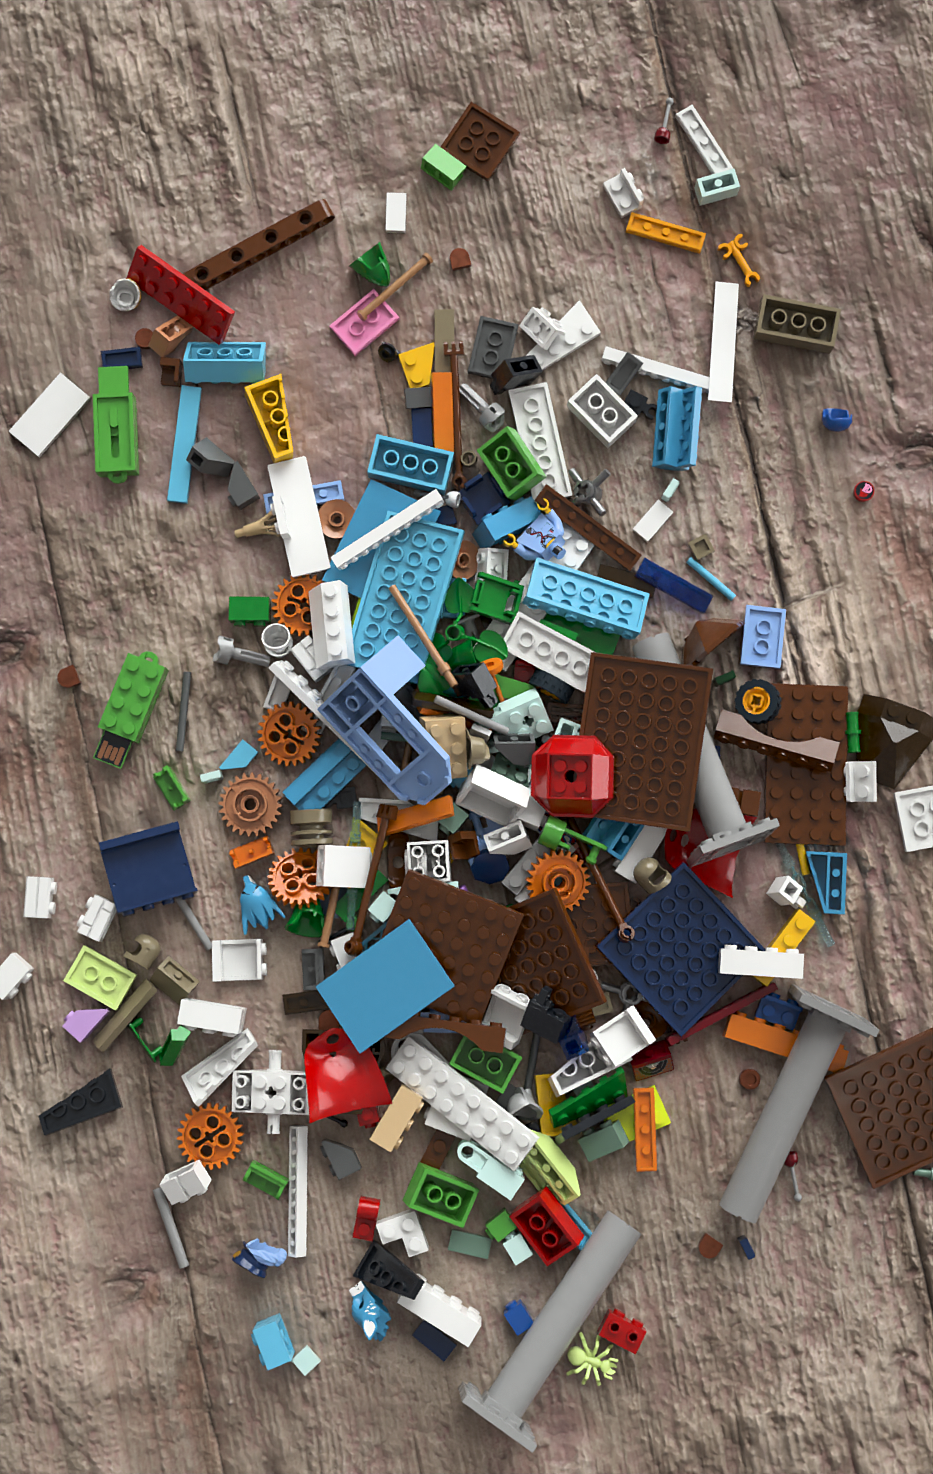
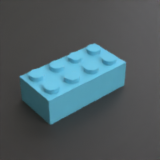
M377 434L367 471L368 478L427 492L437 489L440 495L445 496L454 461V452Z

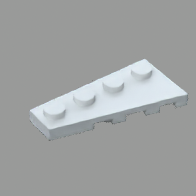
M248 1028L181 1076L193 1102L198 1107L258 1046Z

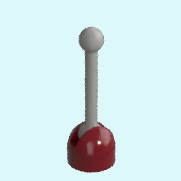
M667 98L666 100L667 108L663 127L658 128L654 136V140L659 144H667L670 140V131L666 127L670 108L674 103L672 98Z
M790 1151L784 1165L790 1168L795 1192L794 1200L799 1202L802 1196L798 1191L794 1166L798 1163L797 1151Z

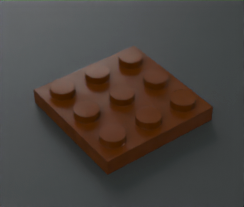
M471 101L441 145V148L463 163L468 170L488 182L519 137L520 132Z

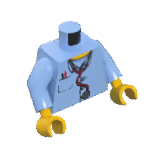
M545 498L543 500L547 506L541 508L537 503V508L546 514L541 513L517 540L513 534L507 535L512 539V543H507L503 540L505 547H513V551L525 560L535 561L538 557L549 561L553 556L559 560L566 554V550L562 548L565 544V540L562 537L564 535L562 521L553 509H549V502Z

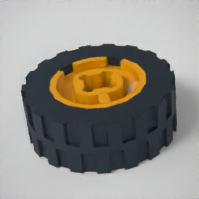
M536 669L529 681V684L536 688L537 691L563 704L569 702L575 691L565 681L541 669Z
M752 679V681H747L739 687V691L736 692L735 707L738 710V714L742 715L746 721L757 725L761 723L766 724L778 715L782 701L779 691L771 683L763 679Z

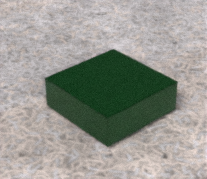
M732 670L714 678L712 681L715 687L734 680L736 675Z

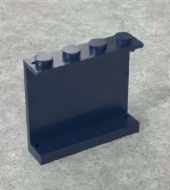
M178 821L99 842V849L118 915L122 914L123 917L135 914V910H152L155 908L154 905L160 903L163 906L175 903L174 899L181 897L183 900L191 899L198 890L194 884L180 835Z

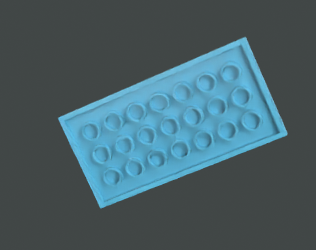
M387 511V515L384 522H386L393 516L397 515L398 513ZM421 519L418 522H413L409 528L401 530L398 535L390 537L389 541L379 544L380 546L375 551L352 628L355 663L348 664V666L360 668L397 636L409 646L423 663H426L429 652L389 591V587L396 585L432 642L464 537V530ZM419 672L408 682L418 685Z

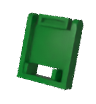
M478 572L477 577L483 579V581L476 580L471 604L477 607L470 606L469 611L511 625L518 613L524 586L484 572ZM508 595H514L511 611H505Z

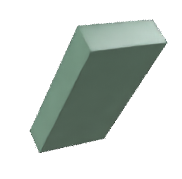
M452 1229L448 1250L488 1259L492 1239L487 1236Z

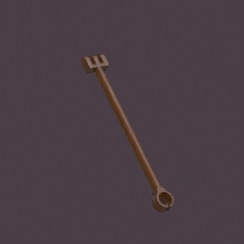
M451 341L452 349H448V342H444V357L450 356L452 372L455 476L452 478L451 483L453 488L458 491L459 486L455 481L459 478L463 480V483L460 485L461 489L464 488V484L467 482L466 477L463 475V464L461 462L462 440L458 356H464L463 341H459L460 349H456L455 341Z
M380 804L376 817L382 818L356 926L353 937L344 945L345 952L351 956L357 957L363 950L361 935L389 821H396L397 806Z
M557 817L562 821L566 820L572 831L582 835L574 817ZM575 839L586 859L590 854L587 844ZM587 863L618 926V939L623 943L631 942L635 935L634 929L624 921L597 864L591 865ZM624 930H628L630 936L625 935Z

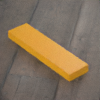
M631 212L626 228V233L699 254L706 233L633 212Z

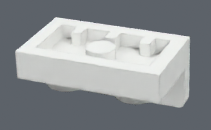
M625 168L621 170L619 175L603 183V187L621 219L631 214V212L641 209L644 200L641 190H637L634 185L635 181L630 172L627 173Z
M532 307L519 326L542 349L547 350L558 334L564 336L566 332L561 328L563 325L559 321L550 317L549 311L542 307L540 309Z
M479 548L476 556L477 573L475 581L477 579L483 581V579L477 577L478 572H484L507 580L509 550Z
M876 761L846 762L844 767V776L846 777L844 796H846V802H876Z

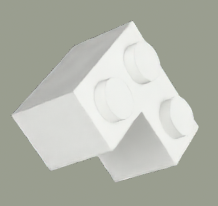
M409 1209L377 1221L376 1227L382 1244L402 1238L408 1257L429 1250L417 1210Z

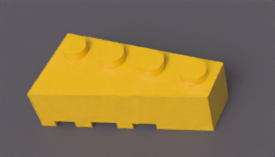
M279 374L244 387V395L273 463L293 459V446L282 375Z

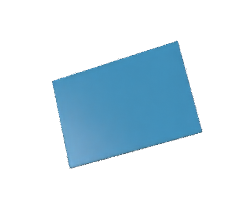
M371 479L335 554L383 524L387 511L400 513L418 500ZM434 509L432 513L424 515L422 519L436 523L441 511ZM376 549L370 550L367 555L359 557L356 562L348 564V567L343 570H339L333 560H331V568L326 570L322 581L332 582L341 580L348 586V593L362 598Z
M410 919L316 986L360 1054L455 987Z

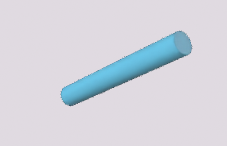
M692 557L688 559L686 563L730 601L733 600L736 595Z

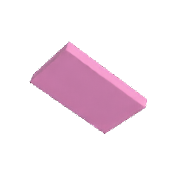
M375 289L371 290L329 326L354 356H357L399 320V316L385 301L372 311L365 321L358 317L356 312L363 310L379 296Z

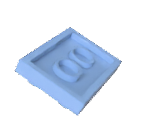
M753 605L745 606V624L743 626L740 665L774 669L781 668L786 609Z

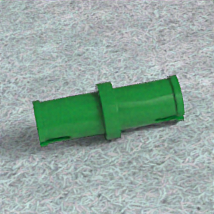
M847 712V730L845 735H847L848 753L861 752L859 740L861 730H859L858 712Z

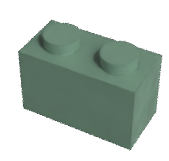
M454 802V816L438 821L440 824L439 829L447 836L450 833L452 835L457 833L469 818V815Z
M611 1119L606 1120L597 1129L590 1127L583 1131V1135L578 1139L588 1162L624 1148L629 1143V1139L619 1119L613 1122Z

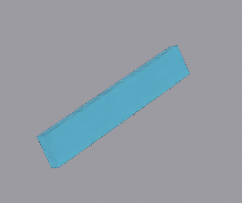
M184 385L181 387L167 497L168 502L188 504L192 465L186 459L196 442L202 394L201 387Z

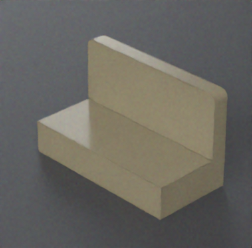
M169 956L157 967L150 979V982L178 1005L181 1004V999L187 998L200 982Z

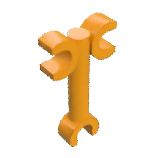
M738 234L734 241L728 244H720L717 250H727L728 253L723 255V260L728 259L732 253L745 275V285L750 287L751 282L749 278L752 277L756 282H759L760 276L758 273L751 271L740 251L745 250L748 243L740 245L738 240H741L743 235Z

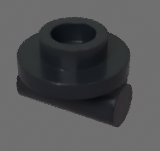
M383 342L378 348V354L385 362H392L400 354V351L395 349L390 343Z

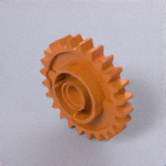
M551 849L550 855L543 852L542 859L538 856L536 857L537 864L531 863L533 870H527L531 874L530 877L525 878L526 881L530 882L526 886V889L531 890L528 896L531 898L556 887L565 908L573 911L574 904L578 907L580 906L579 899L585 900L583 893H589L585 889V886L591 885L590 882L586 881L590 877V874L585 873L588 867L581 866L584 861L582 859L577 860L578 855L575 853L571 856L569 850L563 853V850L559 849L556 853ZM562 877L561 884L554 886L555 879Z

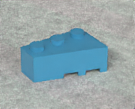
M532 496L527 499L522 497L513 503L514 505L510 507L508 505L503 506L497 511L498 513L494 515L490 513L481 519L482 522L472 534L479 547L491 548L497 543L501 545L503 540L509 538L508 534L517 536L525 531L541 514Z
M806 851L823 913L845 915L847 853Z

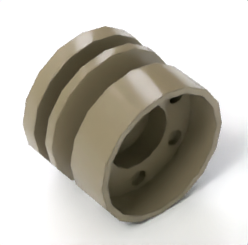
M332 809L290 811V825L299 826L300 829L291 832V836H300V840H291V846L318 848V845L333 844V838H324L325 834H333V831L323 829V825L332 823Z

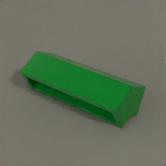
M182 1025L178 1029L170 1030L159 1054L160 1066L174 1065L191 1031Z

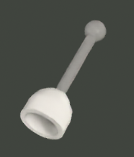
M416 489L413 492L415 497L426 496L427 494H429L421 492L419 489ZM452 491L447 493L446 496L441 495L448 506L459 507L461 500L460 492Z

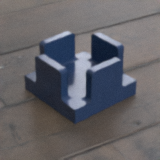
M489 471L484 475L478 474L466 482L463 489L458 491L461 494L460 502L477 526L480 525L481 519L487 514L491 513L494 515L503 506L508 505L509 507L511 505Z

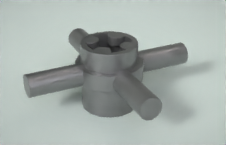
M575 468L570 469L568 473L576 483L574 488L576 498L572 503L577 507L581 503L591 504L599 516H604L606 510L599 502L603 495L600 485L611 473L604 469L593 481L583 480Z
M602 981V990L619 995L620 1000L624 1003L622 1012L638 1004L640 1001L647 1002L629 982L617 986ZM631 987L636 996L628 999L626 991Z

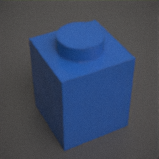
M521 1299L517 1302L513 1300L505 1306L504 1316L517 1336L531 1327L534 1319Z

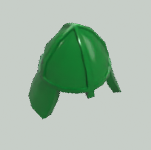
M380 242L349 265L350 268L368 282L378 286H389L390 266Z
M466 640L452 648L453 654L447 662L452 669L451 671L458 665L480 663L473 651V647L477 642Z
M317 899L318 905L310 902V908L303 904L302 908L299 909L298 904H296L284 927L285 930L303 937L320 938L324 927V914L320 900Z

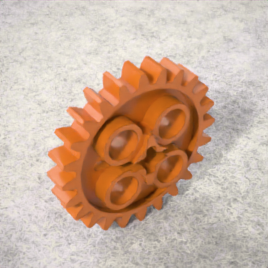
M309 574L305 575V578L299 576L297 579L291 576L290 582L283 579L285 586L278 584L281 591H274L277 599L271 600L272 603L277 604V606L271 608L272 611L278 612L274 615V618H281L278 623L285 624L288 629L290 628L291 635L298 631L299 637L302 636L303 632L310 636L312 623L304 621L305 615L311 613L310 608L304 607L301 609L298 603L288 601L287 599L290 597L300 603L306 601L308 606H310L309 591L324 583L322 579L317 581V575L310 579ZM296 588L304 590L303 594L299 597L293 595ZM287 607H296V612L293 615L286 614Z
M290 701L288 706L286 702H281V707L275 704L274 710L271 708L267 710L269 716L262 715L265 722H259L263 729L257 731V733L262 734L258 741L264 742L260 748H267L264 755L272 754L271 761L278 758V765L285 761V765L290 766L292 761L293 765L297 766L298 760L303 764L306 762L305 757L308 759L312 758L310 752H317L314 746L321 745L317 741V738L322 737L321 734L317 733L318 730L322 729L321 726H316L319 719L313 720L314 713L308 714V707L301 709L302 703H298L296 707L294 701ZM285 715L291 718L289 725H286L283 721ZM278 723V725L282 727V729L276 727L275 724ZM301 726L307 729L306 736L300 734L299 729ZM292 730L291 735L294 737L288 738L289 733L286 731ZM274 731L280 734L278 742L273 739ZM296 738H298V739L304 741V745L301 744V742H300L299 740H297ZM291 742L296 745L295 753L289 750Z
M301 847L299 852L292 848L291 854L284 851V858L278 855V862H272L273 868H269L270 875L267 876L269 889H272V896H276L277 902L282 900L283 906L290 903L292 909L295 904H298L299 909L302 908L303 904L310 908V902L318 905V898L324 900L323 893L329 895V888L332 887L316 886V884L309 885L313 882L316 883L317 850L312 854L310 848L306 852H303Z
M211 1102L207 1103L206 1108L201 1104L199 1111L195 1107L191 1109L193 1115L190 1113L185 1114L188 1119L187 1121H180L184 1128L177 1129V1131L182 1133L181 1136L177 1137V1140H182L183 1143L178 1148H185L181 1155H189L187 1162L192 1159L195 1161L200 1160L204 1168L209 1165L210 1170H213L214 1164L220 1169L222 1161L228 1165V1157L231 1159L236 1158L233 1151L240 1152V1148L237 1145L243 1144V1141L238 1139V1137L243 1136L244 1133L238 1132V1129L243 1125L236 1124L239 1117L232 1118L233 1112L227 1113L226 1105L219 1109V1103H216L214 1108H212ZM211 1116L218 1119L217 1127H212L209 1124ZM221 1126H226L224 1130L213 1137V1140L209 1139L200 1146H195V1143L205 1138L208 1132L212 1133ZM193 1128H198L201 1131L200 1138L192 1136L191 1131ZM221 1134L229 1136L228 1144L220 1142ZM204 1145L212 1148L210 1156L203 1153L202 1148Z

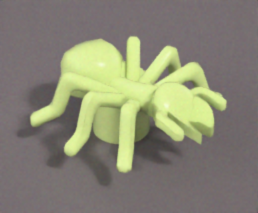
M580 1332L579 1335L584 1349L573 1346L567 1352L569 1362L580 1367L566 1372L567 1376L574 1373L578 1374L585 1368L587 1371L581 1382L585 1385L593 1367L598 1386L601 1385L597 1368L601 1369L605 1378L612 1380L613 1378L606 1375V1373L610 1375L615 1373V1370L610 1367L617 1368L613 1362H618V1359L609 1358L604 1361L600 1359L606 1356L614 1345L611 1343L603 1353L595 1357L599 1348L600 1336L597 1335L595 1347L592 1351L588 1348L583 1333Z

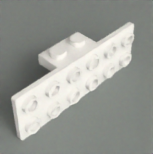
M302 456L268 465L274 494L272 496L273 503L270 504L273 516L276 515L277 522L274 523L276 533L280 534L284 539L291 576L295 578L330 569V561L306 457Z

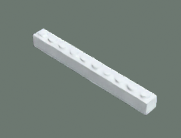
M606 346L602 361L607 365L613 364L617 367L627 352ZM634 355L643 362V365L638 370L640 375H649L653 379L659 378L664 382H672L677 386H686V388L698 386L702 388V393H709L710 377Z
M435 489L333 555L331 559L339 570L347 568L348 564L356 562L359 557L365 556L370 550L378 548L382 542L389 541L390 537L398 535L404 528H409L413 522L420 521L424 515H429L435 508H440L444 500L437 489Z
M304 1125L290 1126L288 1256L295 1258L306 1256L308 1126Z

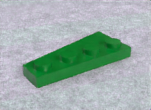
M621 1066L616 1068V1073L608 1078L606 1075L599 1079L600 1083L592 1088L585 1087L576 1098L571 1096L549 1109L550 1121L553 1127L566 1125L570 1121L596 1111V1109L605 1104L610 1105L614 1103V1099L623 1094L625 1097H628L623 1068Z

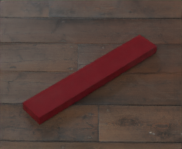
M770 982L768 986H761L699 1019L682 1037L674 1032L665 1037L667 1045L672 1046L778 990L774 982Z

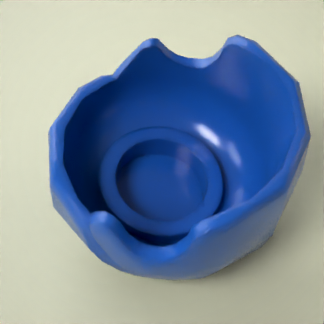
M826 408L823 409L822 423L830 431L841 432L848 429L852 424V414L849 417L847 410Z

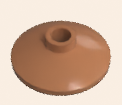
M334 499L321 506L318 512L323 534L334 539L343 537L355 513V510L348 502ZM337 517L341 519V522L338 524L334 523V519Z
M462 540L452 574L456 579H470L477 572L476 556L478 548L472 542Z

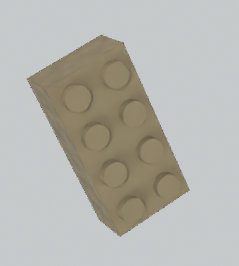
M763 294L759 304L753 339L830 354L835 346L841 309Z

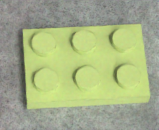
M83 945L63 981L117 1011L137 974Z

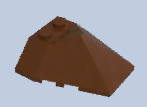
M719 618L697 621L689 636L684 639L685 644L682 647L681 664L697 666L722 642L729 639L743 627L745 622L743 620Z

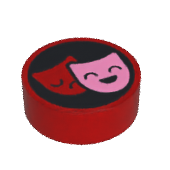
M867 481L859 482L854 487V497L860 502L870 500L874 495L873 485Z

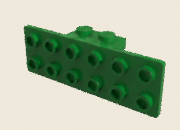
M514 580V583L519 584L520 581ZM547 613L544 619H541L539 622L596 653L613 655L620 638L619 634L606 633L603 629L597 627H587L584 623L578 621H568L565 617Z

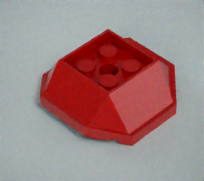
M553 735L532 754L531 796L552 817L593 818L613 799L614 756L596 736ZM571 770L577 774L574 782H570L567 779V774Z

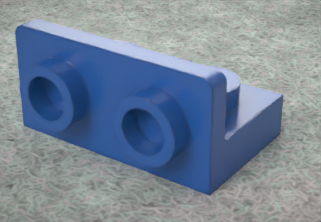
M773 992L760 999L755 1017L794 1030L799 1014L803 1011V1008L799 1007L797 1001L788 998L787 1002L779 999L781 995Z

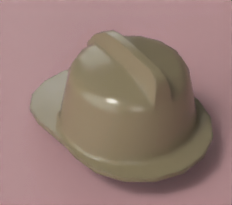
M466 728L468 769L471 770L472 766L488 761L490 759V752L484 739L471 736Z

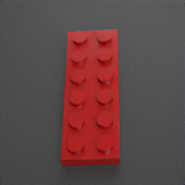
M138 246L126 279L130 278L135 281L141 290L218 345L223 343L235 311L144 246Z

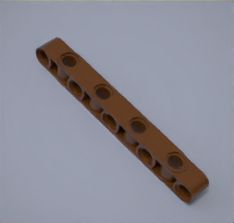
M325 199L318 200L183 273V275L204 290H207L329 224L335 219V215ZM304 219L311 220L308 224L301 223ZM271 237L276 238V241L273 243L267 242ZM235 256H242L240 261H233ZM202 274L208 275L205 280H200L199 277Z

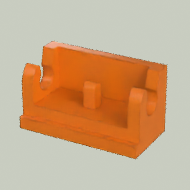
M268 835L234 848L229 852L235 869L275 854Z

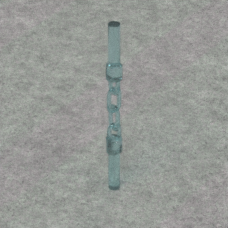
M358 801L353 802L352 831H350L349 846H352V843H357V847H360L361 802ZM351 887L347 889L346 896L348 899L346 930H354L355 906L358 890Z
M775 843L783 858L786 869H791L793 873L791 878L796 881L795 878L799 876L803 883L801 885L803 887L802 893L805 897V907L810 917L816 921L815 923L827 947L833 946L835 943L822 919V914L815 900L808 896L805 890L807 885L801 873L796 872L794 868L796 862L790 856L785 844ZM812 901L815 908L810 910L807 902L810 904Z

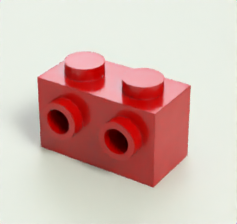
M608 1308L597 1330L598 1335L636 1355L647 1333L645 1327H643L644 1323L635 1318L631 1321L625 1317L626 1314L616 1308L612 1311Z

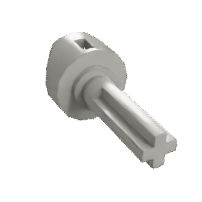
M463 383L460 386L459 393L481 413L479 423L490 432L497 431L504 424L505 409L498 403H493L489 406L467 384Z
M218 636L220 649L214 654L213 662L228 665L232 657L236 660L265 667L269 666L271 656L237 647L234 648V639Z

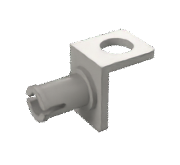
M475 613L458 622V624L463 625L467 636L471 637V632H473L476 638L480 637L474 623L475 618L480 616L479 614Z

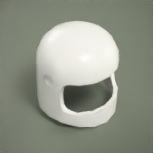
M274 623L264 629L261 640L267 653L276 658L284 657L290 653V649L293 647V640L285 625Z

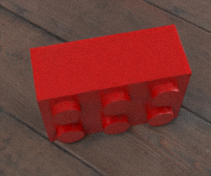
M547 1186L518 1205L509 1216L546 1266H549L576 1248L584 1237V1234Z

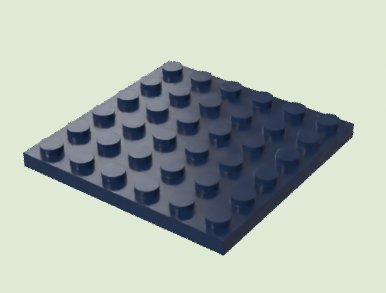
M684 862L671 873L672 878L667 886L653 894H649L624 919L627 925L631 926L635 931L631 942L623 943L618 939L617 933L619 930L618 926H616L596 946L680 1037L743 976L718 973L719 949H724V945H737V950H745V946L757 947V951L766 950ZM624 930V934L630 936V932Z

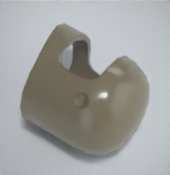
M651 857L644 858L638 862L633 871L634 879L648 894L661 890L670 883L672 878L671 874L662 868L656 859ZM666 874L660 884L653 885L656 879Z
M140 934L134 939L139 943L137 949L134 952L126 950L123 957L149 970L159 955L161 947L159 942L150 935Z

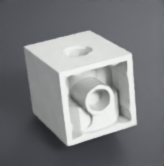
M448 840L407 842V850L404 851L405 874H407L408 869H411L442 882H452Z

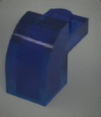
M575 1015L571 1016L572 1018L565 1036L559 1041L567 1061L589 1051L584 1030H581Z

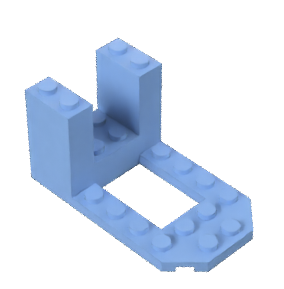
M397 636L362 665L317 710L399 800L417 801V804L426 805L452 782L450 756L394 696L401 687L426 666L409 646ZM377 710L386 717L419 754L402 771L360 727Z

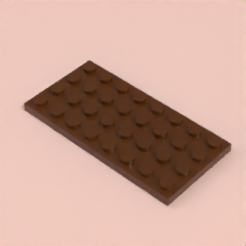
M771 683L779 691L782 702L780 703L781 709H779L778 715L772 721L766 723V736L787 742H802L822 737L840 742L831 772L819 771L815 767L801 766L790 760H780L776 756L766 755L764 819L768 817L770 820L777 818L780 826L764 840V843L846 846V796H844L846 777L844 776V767L847 762V735H845V731L847 730L848 686Z

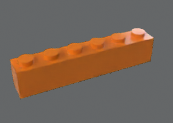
M739 1011L728 1015L722 1036L785 1057L789 1056L800 1032L795 1029L793 1033L785 1031L786 1026L774 1023L773 1026L767 1025V1020L755 1017L754 1020L746 1018V1013ZM839 1045L829 1066V1071L836 1072L845 1067L849 1051L844 1050V1045Z

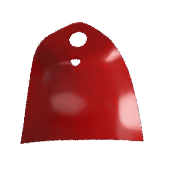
M693 809L690 832L676 830L675 840L670 841V833L673 829L666 830L665 858L674 869L682 862L688 866L686 860L691 856L690 853L694 852V849L702 841L708 839L697 809ZM743 815L746 823L751 821V824H753L757 817ZM686 834L689 841L683 847L681 846L682 836ZM740 850L693 866L690 869L706 886L733 898L732 885L735 861Z
M331 1028L308 1044L304 1054L309 1124L341 1113L393 1104L381 1070L370 1048L360 1054L344 1029ZM337 1034L339 1036L337 1042L333 1044L327 1043V1038L330 1035ZM336 1052V1056L331 1057L329 1053Z

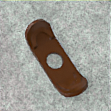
M404 832L391 834L388 839V884L390 889L401 887L406 876L405 861L401 868L394 867L392 863L396 856H400L404 860V851L407 850V842H409V836Z

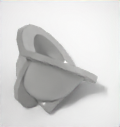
M517 1087L515 1094L510 1097L507 1104V1112L521 1120H537L544 1113L543 1109L535 1103L531 1089L524 1090L522 1087Z

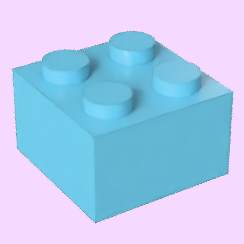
M278 1313L258 1321L252 1330L251 1338L254 1345H258L260 1349L259 1359L262 1366L266 1365L267 1370L290 1362L295 1351L281 1314Z

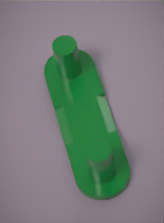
M138 1017L127 1026L149 1058L155 1063V1057L160 1054L162 1047L159 1046L150 1052L135 1030L136 1027L144 1023L142 1018Z

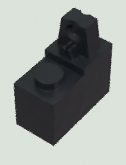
M535 355L505 359L491 374L493 381L490 387L494 395H499L506 390L531 384L543 370Z
M484 662L458 665L451 671L458 682V685L453 688L457 697L471 696L472 699L478 698L485 709L492 708L498 702L494 693L497 685Z
M544 986L539 994L536 993L529 1000L520 1026L557 1044L564 1038L572 1017L567 1015L564 1010L554 1008L555 1004L550 1000L553 989Z

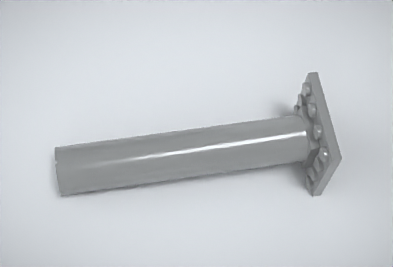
M660 633L655 635V637H648L635 644L632 648L635 658L681 664L669 633ZM705 725L694 804L708 839L702 841L694 849V852L690 853L691 856L686 860L689 868L762 842L780 826L777 818L770 820L769 817L758 821V824L754 825V827L751 821L745 822L710 733Z
M794 984L789 989V992L793 995L792 998L809 1013L719 1203L729 1213L736 1217L741 1216V1219L751 1223H756L845 1032L850 1033L851 1029L854 1028L857 1033L867 1038L870 1035L876 1037L879 1029L866 1018Z
M607 1211L488 1391L485 1390L481 1395L479 1388L473 1383L468 1382L466 1384L462 1381L458 1387L462 1402L533 1453L537 1447L535 1436L531 1431L530 1425L522 1420L521 1417L642 1234L610 1211Z

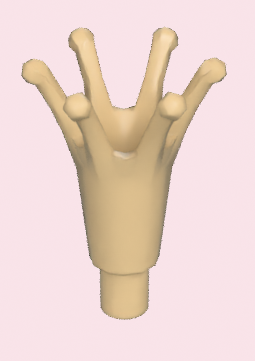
M270 511L258 521L235 530V536L239 538L242 536L271 534L280 537V534L272 532L276 531L274 525L268 526L276 521L277 518L268 520L273 515L272 511Z

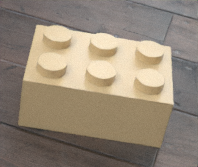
M458 713L420 716L419 723L450 756L452 779L468 777L465 717Z
M402 1083L392 1100L393 1104L388 1106L369 1140L389 1152L393 1148L397 1150L404 1138L401 1135L404 1130L408 1132L414 1122V1118H412L414 1112L418 1114L424 1105L423 1097Z

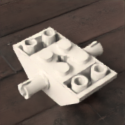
M269 1050V1069L233 1071L232 1112L266 1113L268 1115L267 1134H280V1115L282 1114L309 1115L306 1074L303 1071L281 1069L282 1050Z

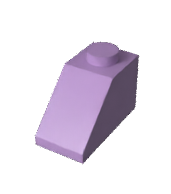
M109 1008L71 1011L64 1018L66 1022L62 1027L79 1042H84L111 1010Z

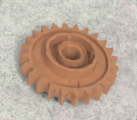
M251 772L250 777L243 773L242 779L235 776V783L229 780L230 787H223L226 794L219 795L224 799L218 802L219 805L223 806V809L219 810V812L225 813L222 820H228L227 827L233 825V832L239 829L241 836L245 832H247L248 837H251L252 832L259 836L260 830L266 834V827L273 829L271 823L279 822L276 819V815H282L278 811V808L283 807L282 804L278 803V801L283 799V797L277 796L280 789L274 790L275 783L268 784V777L262 780V774H259L257 778H255L253 772ZM250 799H254L256 802V807L253 810L246 808V803Z

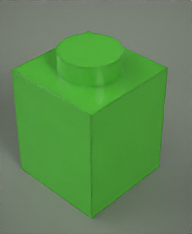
M505 1207L486 1222V1233L492 1240L495 1238L498 1242L517 1228Z

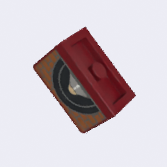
M665 1040L652 1043L631 1056L633 1060L630 1061L636 1081L674 1070L672 1056Z

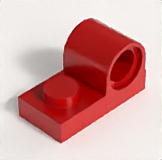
M360 1196L353 1238L373 1241L381 1199Z

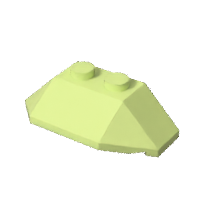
M531 1130L540 1138L519 1167L523 1169L522 1171L538 1191L547 1186L560 1204L566 1205L581 1195L575 1167L550 1136Z

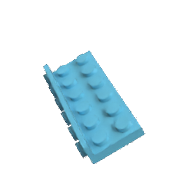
M537 557L533 565L526 596L522 603L531 609H541L550 615H559L565 617L568 621H578L584 623L587 627H597L603 629L606 633L619 634L624 639L630 640L635 639L641 632L649 593Z

